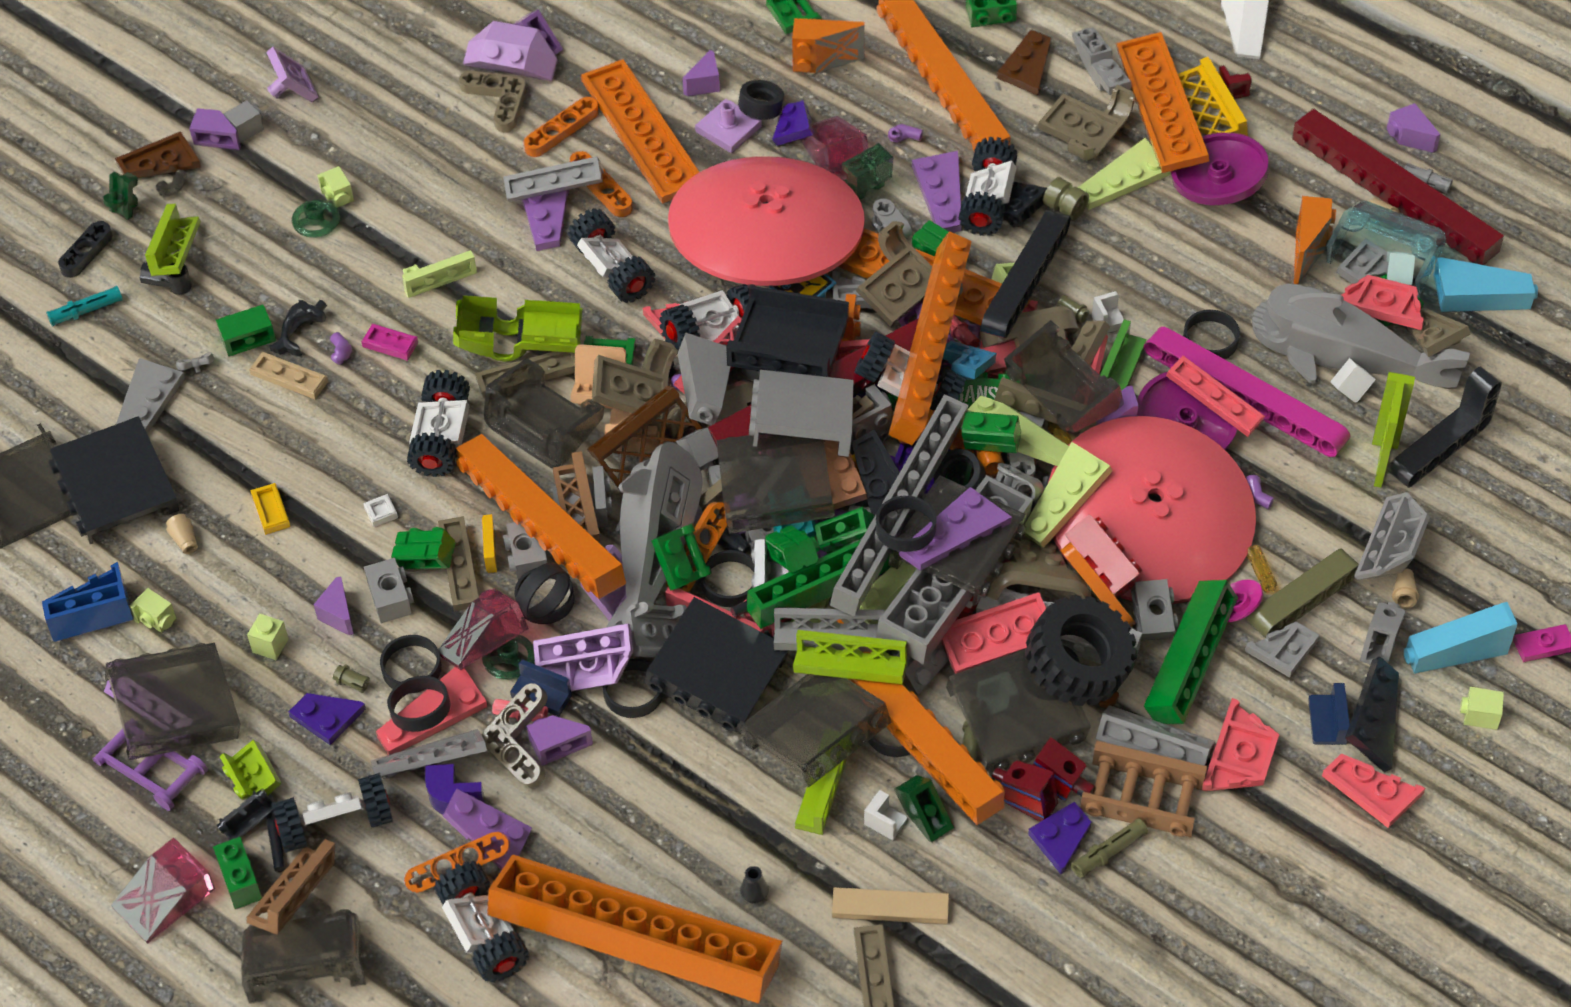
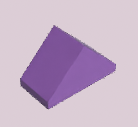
M709 50L682 78L684 95L692 96L720 92L719 73L713 51Z
M341 576L336 577L314 603L317 620L347 635H352L354 633Z

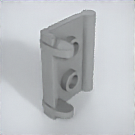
M639 602L628 607L626 612L628 624L631 625L634 655L655 658L678 623L679 618L687 609V606L675 605L672 607L651 605L650 602Z

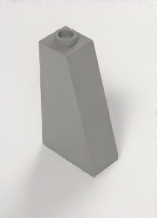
M685 333L678 350V359L689 418L713 425L716 423L722 409L730 366H727L726 346Z

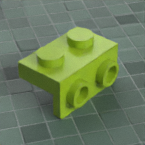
M255 740L249 742L234 756L226 753L219 756L224 764L222 767L224 773L232 779L235 785L233 788L234 792L242 800L248 799L253 795L254 791L258 792L262 788L269 795L282 784L260 743Z

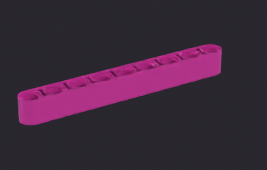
M1159 327L1144 344V349L1150 357L1169 368L1182 356H1185L1265 416L1263 421L1328 457H1335L1351 438L1350 432L1342 424L1167 327Z

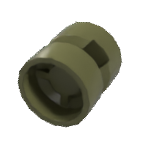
M1057 177L1051 182L1043 197L1044 205L1055 211L1060 210L1062 214L1071 216L1073 221L1081 216L1089 201V193L1076 186L1073 187L1072 183L1061 177Z

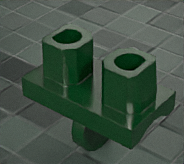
M116 172L109 174V193L103 196V204L109 207L110 212L119 213L127 220L133 217V208L138 205V198L133 194V188L138 185V177L129 172L123 175Z

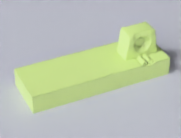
M470 250L420 269L417 265L403 269L404 275H402L405 293L410 298L476 274L475 257Z
M901 558L873 583L859 609L885 610L888 608L917 568Z

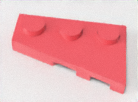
M1342 753L1323 770L1322 777L1387 828L1405 813L1424 794L1426 789L1417 784L1414 787L1402 782L1401 778L1391 774V776L1375 771L1374 766Z

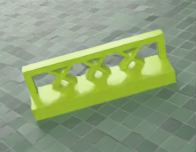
M176 203L166 204L146 251L145 257L151 276L180 274L200 226L199 216L180 218Z
M797 630V653L793 663L794 673L903 684L907 669V641ZM804 640L814 641L818 646H804ZM833 643L841 644L845 649L836 650L831 645ZM860 646L868 647L872 652L863 653L858 648ZM888 649L900 650V657L890 656L885 651Z
M844 723L841 733L825 731L795 821V829L819 835L823 834L853 743L852 724Z

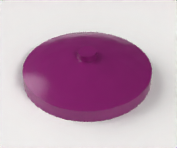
M1214 133L1202 136L1209 154V162L1171 171L1175 189L1186 199L1204 205H1226L1241 201L1258 191L1268 177L1269 162L1265 149L1256 140L1236 133Z
M1167 372L1157 375L1143 387L1137 399V416L1159 417L1185 424L1207 435L1225 451L1231 445L1237 429L1166 376Z

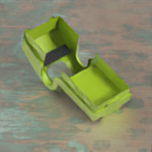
M463 295L461 300L456 301L457 324L453 327V345L502 362L521 358L527 350L575 353L576 346L580 345L583 308H580V303L525 300V304L517 308L516 318L506 321L497 316V298ZM494 333L505 336L518 334L513 354L494 352Z

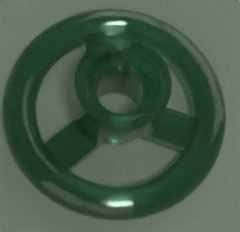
M311 200L296 208L291 222L297 233L305 237L316 238L331 233L339 223L340 214L336 206L328 201ZM323 208L328 209L332 213L331 223L324 219ZM304 212L305 218L299 220L300 215ZM312 224L319 225L323 229L307 230L303 227Z
M505 633L494 637L486 644L482 653L484 668L489 674L499 679L510 680L519 678V663L521 659L518 656V643L527 649V661L534 664L535 656L532 642L525 636L516 633ZM496 647L498 655L490 657L492 650ZM501 663L513 664L518 669L506 672L496 669L494 665Z

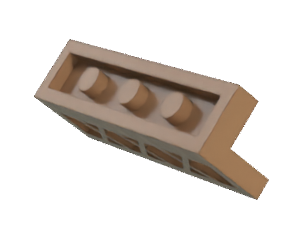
M582 451L572 453L573 464L552 468L559 504L570 516L576 513L584 517L579 525L583 528L586 526V531L600 543L599 530ZM575 474V478L570 484L560 480L559 475ZM570 492L579 496L574 505L564 500Z
M325 839L316 851L304 847L249 913L247 923L278 935L335 864V843ZM267 913V919L259 917L260 914Z

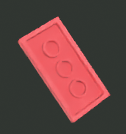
M1038 592L955 620L941 640L955 675L959 676L1024 654L1027 648V637L1040 615L1046 609L1040 593Z

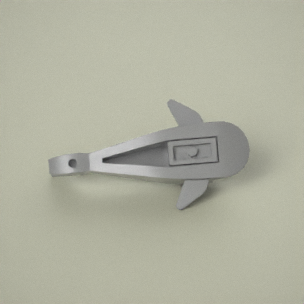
M1283 284L1276 287L1270 293L1268 300L1261 302L1256 307L1252 318L1253 331L1258 340L1267 348L1287 355L1289 363L1309 383H1315L1316 381L1315 365L1341 369L1350 358L1369 373L1388 375V372L1415 376L1416 380L1435 387L1454 388L1457 387L1462 371L1456 368L1465 367L1470 356L1469 352L1443 349L1428 357L1425 352L1420 353L1379 321L1345 301L1342 295L1330 294L1310 286Z
M666 442L657 446L651 458L635 465L630 476L619 484V490L623 493L620 520L616 527V532L620 534L627 598L618 607L607 627L628 624L626 611L628 607L635 603L650 602L651 605H654V601L666 578L651 540L693 523L695 528L703 514L699 506L703 484L702 473L693 457L676 443ZM706 529L700 533V541L703 544L709 542ZM682 536L680 539L684 547L686 542L684 536Z

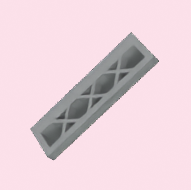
M592 157L504 176L503 178L507 200L513 202L603 182L602 173L604 171L599 158Z
M774 608V650L797 651V630L876 638L878 624H867L864 621L867 619L879 620L884 614V610L859 609L856 616L853 617L838 609ZM781 618H792L795 621L792 623L781 622ZM812 618H818L822 620V622L812 623L809 620ZM847 619L850 622L847 624L837 622V620ZM804 640V646H818L814 641ZM833 643L831 645L836 650L845 649L841 644ZM860 646L858 648L862 652H872L868 647Z
M1110 705L1102 714L1095 738L1109 744L1206 766L1209 753L1215 743L1214 740Z

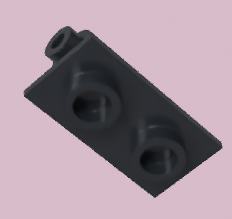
M263 788L258 792L254 791L253 795L240 804L237 809L235 808L224 818H220V822L216 826L229 840L242 837L273 812V802Z

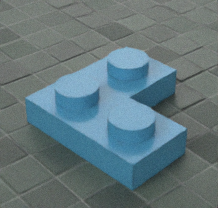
M949 341L945 346L942 359L948 360V363L952 364L951 371L967 380H972L996 363L997 353Z

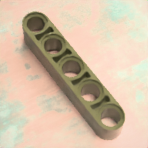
M1342 548L1336 550L1262 602L1248 616L1247 621L1265 638L1267 634L1273 631L1284 629L1285 626L1294 623L1353 581L1359 563Z

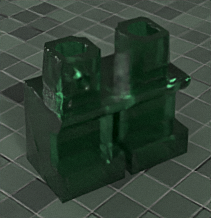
M878 143L842 163V170L847 174V179L844 182L852 188L859 200L866 197L867 191L872 188L879 190L885 186V181L892 178L894 157Z

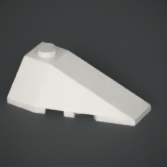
M1269 0L1221 1V8L1225 13V21L1230 29L1231 41L1236 57L1260 60Z

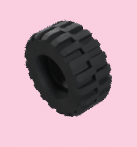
M1080 595L1071 596L1069 600L1067 597L1058 599L1044 610L1027 637L1025 658L1030 660L1027 665L1031 674L1035 673L1036 677L1034 680L1038 685H1043L1047 689L1045 692L1053 696L1054 694L1060 697L1059 701L1064 703L1073 701V705L1083 706L1086 702L1091 706L1098 704L1100 701H1106L1117 692L1135 666L1134 661L1137 658V649L1134 647L1136 645L1135 636L1130 634L1132 628L1127 621L1124 622L1121 619L1122 614L1119 611H1113L1109 608L1110 604L1104 601L1099 603L1096 602V598L1089 596L1082 599ZM1073 635L1088 641L1098 652L1101 665L1087 666L1072 659L1063 648L1060 636Z

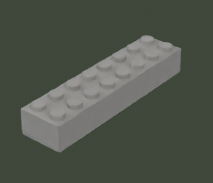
M987 475L975 491L1012 517L1011 524L993 529L990 535L984 538L980 536L970 541V545L963 549L957 548L949 552V556L922 570L916 569L878 621L876 638L907 641V656L922 664L929 658L1030 516L1032 498Z

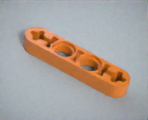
M592 97L579 99L527 135L524 139L525 153L530 157H539L596 118L599 113L596 99ZM568 118L576 119L573 123L564 122ZM551 130L559 132L558 134L553 136L546 134Z
M577 151L571 155L570 162L592 158V156L587 152ZM603 169V182L587 185L586 187L616 217L630 215L632 212L631 197ZM606 188H611L614 190L610 194H605L602 192V190Z
M723 502L710 503L705 508L693 532L705 564L731 519V509ZM715 509L720 510L721 519L716 518ZM707 522H712L713 526L707 525ZM704 529L708 530L711 535L710 541L707 544H703L700 541V533ZM685 544L684 549L688 556L690 552L687 544ZM696 580L679 589L689 592Z
M1069 542L1060 551L1099 600L1110 604L1109 608L1113 611H1119L1122 614L1121 619L1124 622L1127 621L1130 627H1133L1136 622L1073 544Z
M499 831L482 836L412 867L405 874V885L410 891L417 893L436 886L435 882H432V877L424 879L422 887L418 884H412L411 879L415 877L414 872L417 871L419 875L427 873L429 870L426 866L430 864L432 875L436 880H440L439 876L441 874L437 871L438 862L446 859L452 864V869L458 863L462 866L465 862L463 852L467 848H474L478 852L476 863L484 865L504 856L510 849V839L505 833ZM494 836L497 840L503 839L504 844L501 846V852L498 853L497 849H492L486 852L489 858L485 859L484 851L478 843L483 841V847L493 843L492 838Z

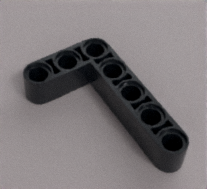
M1483 367L1476 368L1466 381L1459 408L1395 457L1388 467V472L1408 488L1424 478L1488 426L1494 414L1502 382Z

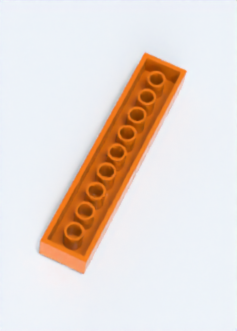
M512 854L489 888L487 915L758 1004L779 967L782 940Z

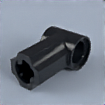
M147 262L141 266L139 277L141 283L167 287L177 295L186 294L192 288L189 272L185 264L180 274L151 276Z

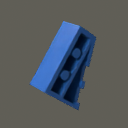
M118 562L110 565L111 570L98 577L96 574L88 577L89 581L75 589L71 586L42 601L45 621L53 642L133 620L126 585Z

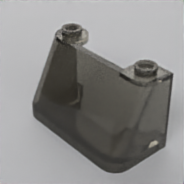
M1050 320L1004 358L1007 367L1005 373L1013 382L1018 381L1057 419L1058 426L1064 432L1069 430L1074 433L1116 412L1124 405L1120 385L1112 377L1107 379L1105 375L1101 377L1071 349L1070 342L1067 339L1064 340L1061 336L1058 337L1057 332L1060 331V328Z
M528 358L486 385L484 420L488 427L550 468L566 464L572 457V453L578 450L601 422L604 415V406L593 402L592 399L585 400L581 407H578L545 386L544 369Z
M341 909L335 913L289 920L278 935L253 925H249L242 932L241 982L249 1004L264 1001V992L268 989L270 993L276 992V985L333 976L334 982H341L340 977H344L350 980L351 987L366 985L360 921L358 915L351 910Z

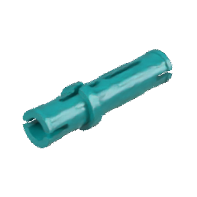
M114 286L75 302H72V300L68 301L67 305L46 311V314L53 327L72 318L77 320L80 315L118 301H123L118 286Z

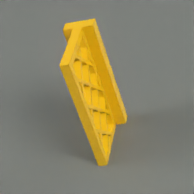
M1209 56L1200 59L1199 66L1178 74L1183 89L1185 87L1195 90L1192 96L1186 95L1190 107L1192 108L1193 104L1204 106L1202 112L1192 110L1194 117L1198 118L1196 123L1200 133L1208 135L1214 133H1236L1248 136L1247 120ZM1199 75L1201 78L1198 84L1188 82L1189 78ZM1199 92L1209 93L1208 100L1197 98ZM1209 107L1219 109L1217 116L1206 113ZM1207 120L1214 123L1210 129L1200 126L1202 121ZM1219 123L1230 127V129L1223 132L1216 130Z

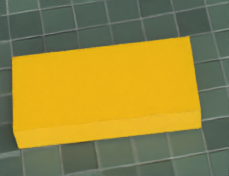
M276 483L250 490L265 535L290 527Z
M489 514L482 517L484 561L486 571L488 573L497 572L495 528L493 516Z

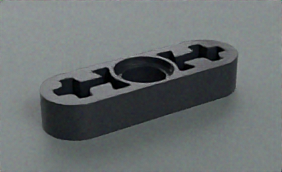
M96 221L92 223L60 257L58 265L63 276L68 278L78 276L111 241L113 235L107 222ZM85 246H90V247H92V248H91L89 251H87V252H80V251H79L82 247H85Z

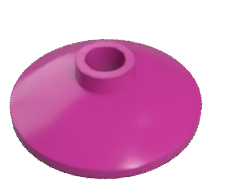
M1245 579L1230 584L1238 599L1228 622H1235L1247 617L1260 605L1263 598V589L1258 582Z

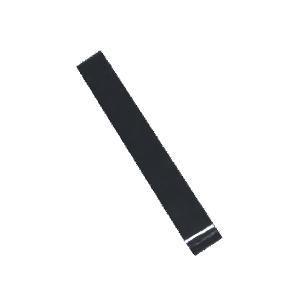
M1049 210L1045 211L987 308L982 319L981 332L1005 339L1008 337L1065 239L1070 227L1071 216Z

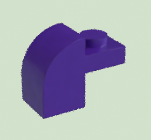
M454 764L426 766L425 784L429 801L438 813L444 814L456 789L484 802L482 782L457 783Z

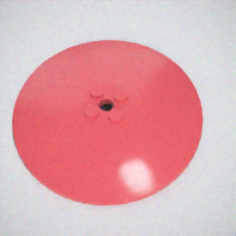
M759 156L719 163L690 178L672 199L668 213V228L671 239L678 251L689 262L704 272L740 284L779 286L814 279L844 263L857 249L862 239L865 219L863 207L858 196L846 182L835 174L817 165L796 159Z
M1129 416L1109 420L1091 427L1071 441L1109 464L1113 471L1053 537L1059 550L1070 542L1065 536L1066 532L1089 514L1094 519L1099 517L1108 527L1105 533L1111 540L1116 537L1125 548L1122 553L1128 560L1133 558L1142 569L1140 572L1141 581L1167 579L1168 587H1172L1174 593V603L1172 604L1190 601L1199 581H1228L1237 572L1252 545L1255 534L1256 510L1250 486L1242 470L1218 443L1185 424L1150 416ZM1054 465V467H1053V469H1052V471H1051V474H1050L1049 481H1050L1051 477L1053 476V474H1054V472H1055V470L1057 469L1058 466H1055V465ZM1152 493L1157 494L1161 497L1162 501L1153 502L1149 499L1148 495ZM1131 589L1120 598L1132 601Z

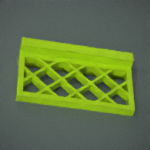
M1388 372L1372 440V445L1381 446L1374 487L1382 488L1391 448L1398 449L1415 376Z

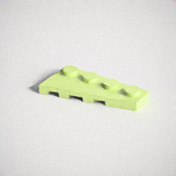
M1144 138L1077 188L1089 193V201L1086 207L1088 210H1091L1167 177L1171 174V171L1161 172L1153 147Z
M1071 442L1022 528L1024 536L1044 548L1113 471L1111 466Z

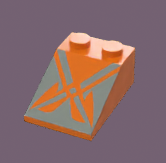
M795 18L792 35L793 72L818 73L864 59L865 22Z
M1302 196L1296 227L1293 284L1301 282L1324 252L1327 240L1332 239L1333 226L1330 224H1335L1336 209H1332V198Z

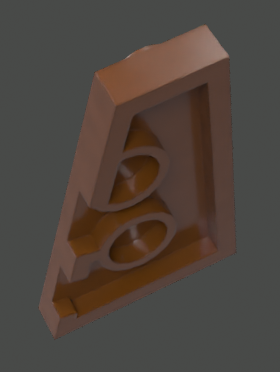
M1030 29L998 70L997 79L1038 96L1051 45V37Z
M181 131L115 158L122 174L129 172L138 178L201 168L198 157Z

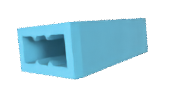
M1437 258L1433 275L1441 312L1531 309L1533 300L1537 299L1538 287L1537 284H1533L1531 274L1453 259Z
M1508 602L1500 603L1409 636L1407 646L1403 651L1406 663L1411 665L1415 674L1507 655L1517 622Z

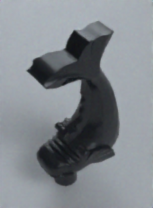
M298 300V303L289 309L284 319L281 338L276 343L269 345L270 351L279 355L286 352L294 356L302 355L300 347L290 341L289 338L297 327L303 323L309 322L310 325L313 322L323 323L326 320L324 309L327 307V304L323 300H319L313 306L304 300Z

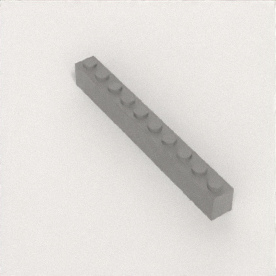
M944 394L883 503L897 496L922 498L963 425L968 408L967 404ZM898 509L884 516L880 525L885 532L899 538L914 510ZM876 515L836 583L830 606L853 617L856 616L893 550L885 546L876 534Z

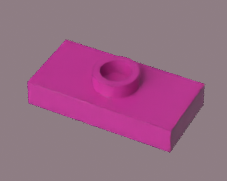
M376 324L371 325L361 341L364 348L407 361L419 343L416 336Z
M1566 624L1517 634L1513 638V642L1523 662L1571 652V634Z

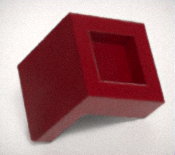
M1225 65L1219 66V75L1234 99L1250 96L1252 78L1249 73L1230 75Z

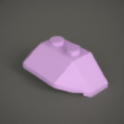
M493 21L468 42L463 64L553 81L558 59L538 29Z
M630 624L533 641L535 665L569 678L571 691L617 684L633 653Z

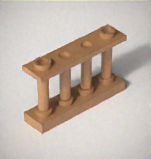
M1096 741L1092 764L1099 766L1093 793L1083 792L1080 809L1094 817L1103 816L1132 823L1135 819L1139 818L1149 828L1170 832L1174 836L1191 837L1195 818L1187 817L1193 789L1202 790L1207 766ZM1111 769L1127 773L1120 801L1103 797ZM1138 776L1154 779L1148 807L1131 803ZM1166 782L1182 786L1176 814L1159 810Z

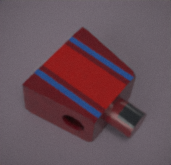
M1050 737L1037 755L1033 765L1054 772L1057 796L1062 801H1066L1072 791L1081 797L1083 792L1091 793L1095 785L1082 778L1086 764Z
M1018 760L1012 763L1008 771L1000 768L994 770L991 779L993 781L997 780L1005 790V803L1041 822L1049 817L1058 805L1053 771Z

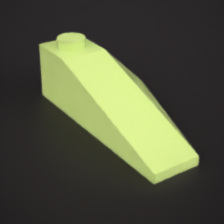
M980 395L968 408L969 412L1018 415L1021 427V438L1017 451L1019 453L1058 466L1069 447L1032 420L1004 403Z

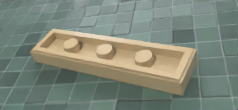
M833 888L832 918L947 924L949 894Z

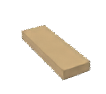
M265 352L260 354L249 369L252 376L313 399L318 397L328 383L326 375Z

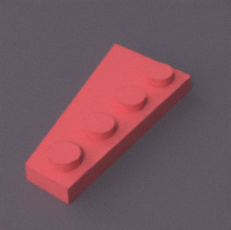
M462 663L440 679L447 689L451 704L450 711L442 722L424 731L411 732L400 729L390 719L376 731L377 738L388 755L401 752L487 708L485 698ZM427 689L397 715L405 718L425 716L439 707L444 695L438 691Z

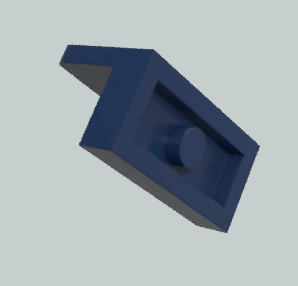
M521 660L519 663L520 677L510 691L511 698H514L525 685L530 683L536 684L547 693V703L545 706L548 707V713L560 717L572 697L570 679L528 661ZM532 692L530 694L531 701L535 702L537 697Z
M1333 683L1331 695H1309L1308 698L1312 742L1314 745L1347 744L1345 737L1349 728V716L1345 683Z

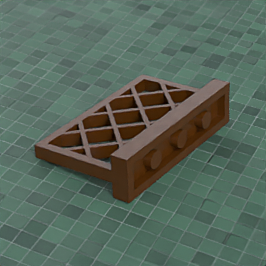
M667 385L587 449L600 466H603V470L618 490L619 484L622 483L623 473L631 474V470H624L626 455L639 456L638 463L643 462L644 457L651 458L652 454H644L646 439L659 440V445H661L664 441L676 442L681 439L684 425L693 426L696 430L703 429L698 421L689 418L688 408L674 387ZM675 403L681 409L680 421L667 419L668 409ZM685 416L690 422H684ZM652 421L662 422L660 437L647 435L648 425ZM666 423L679 424L677 439L664 438ZM643 429L642 435L637 434ZM632 437L641 438L640 453L626 451L628 440ZM612 453L621 454L619 469L610 468L604 459ZM613 472H619L618 478Z

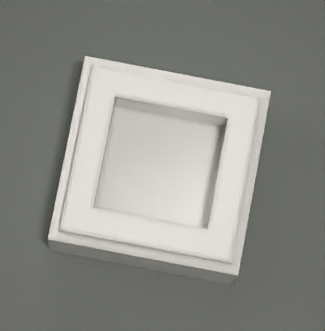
M388 494L363 503L373 527L398 518L397 511Z

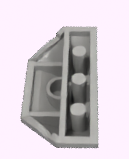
M1408 492L1386 497L1354 575L1357 580L1402 573L1415 557L1430 517Z

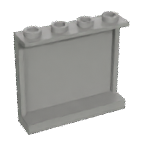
M760 370L759 380L754 379L749 435L754 436L753 446L757 447L759 433L838 441V456L849 457L852 436L853 380Z

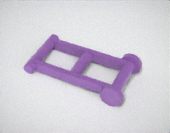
M131 719L93 760L99 766H102L104 763L108 764L154 793L155 801L162 808L170 811L174 807L172 800L197 773L204 775L208 768L198 757L191 755L187 760L138 729V723ZM130 736L135 737L153 749L134 770L111 756ZM163 755L186 769L167 790L144 777L146 772Z

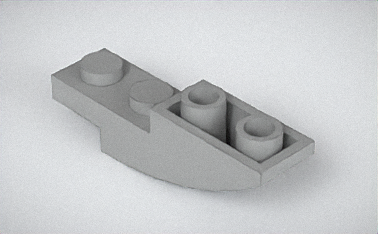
M1094 27L1084 28L1081 31L1072 33V38L1080 58L1100 91L1106 90L1109 95H1112L1116 85L1131 90V81L1113 60L1112 49Z

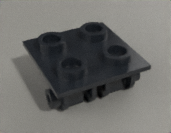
M1013 181L1009 202L1004 204V215L1009 216L1008 222L1010 226L1014 228L1016 226L1020 227L1023 222L1044 205L1043 197L1047 187Z

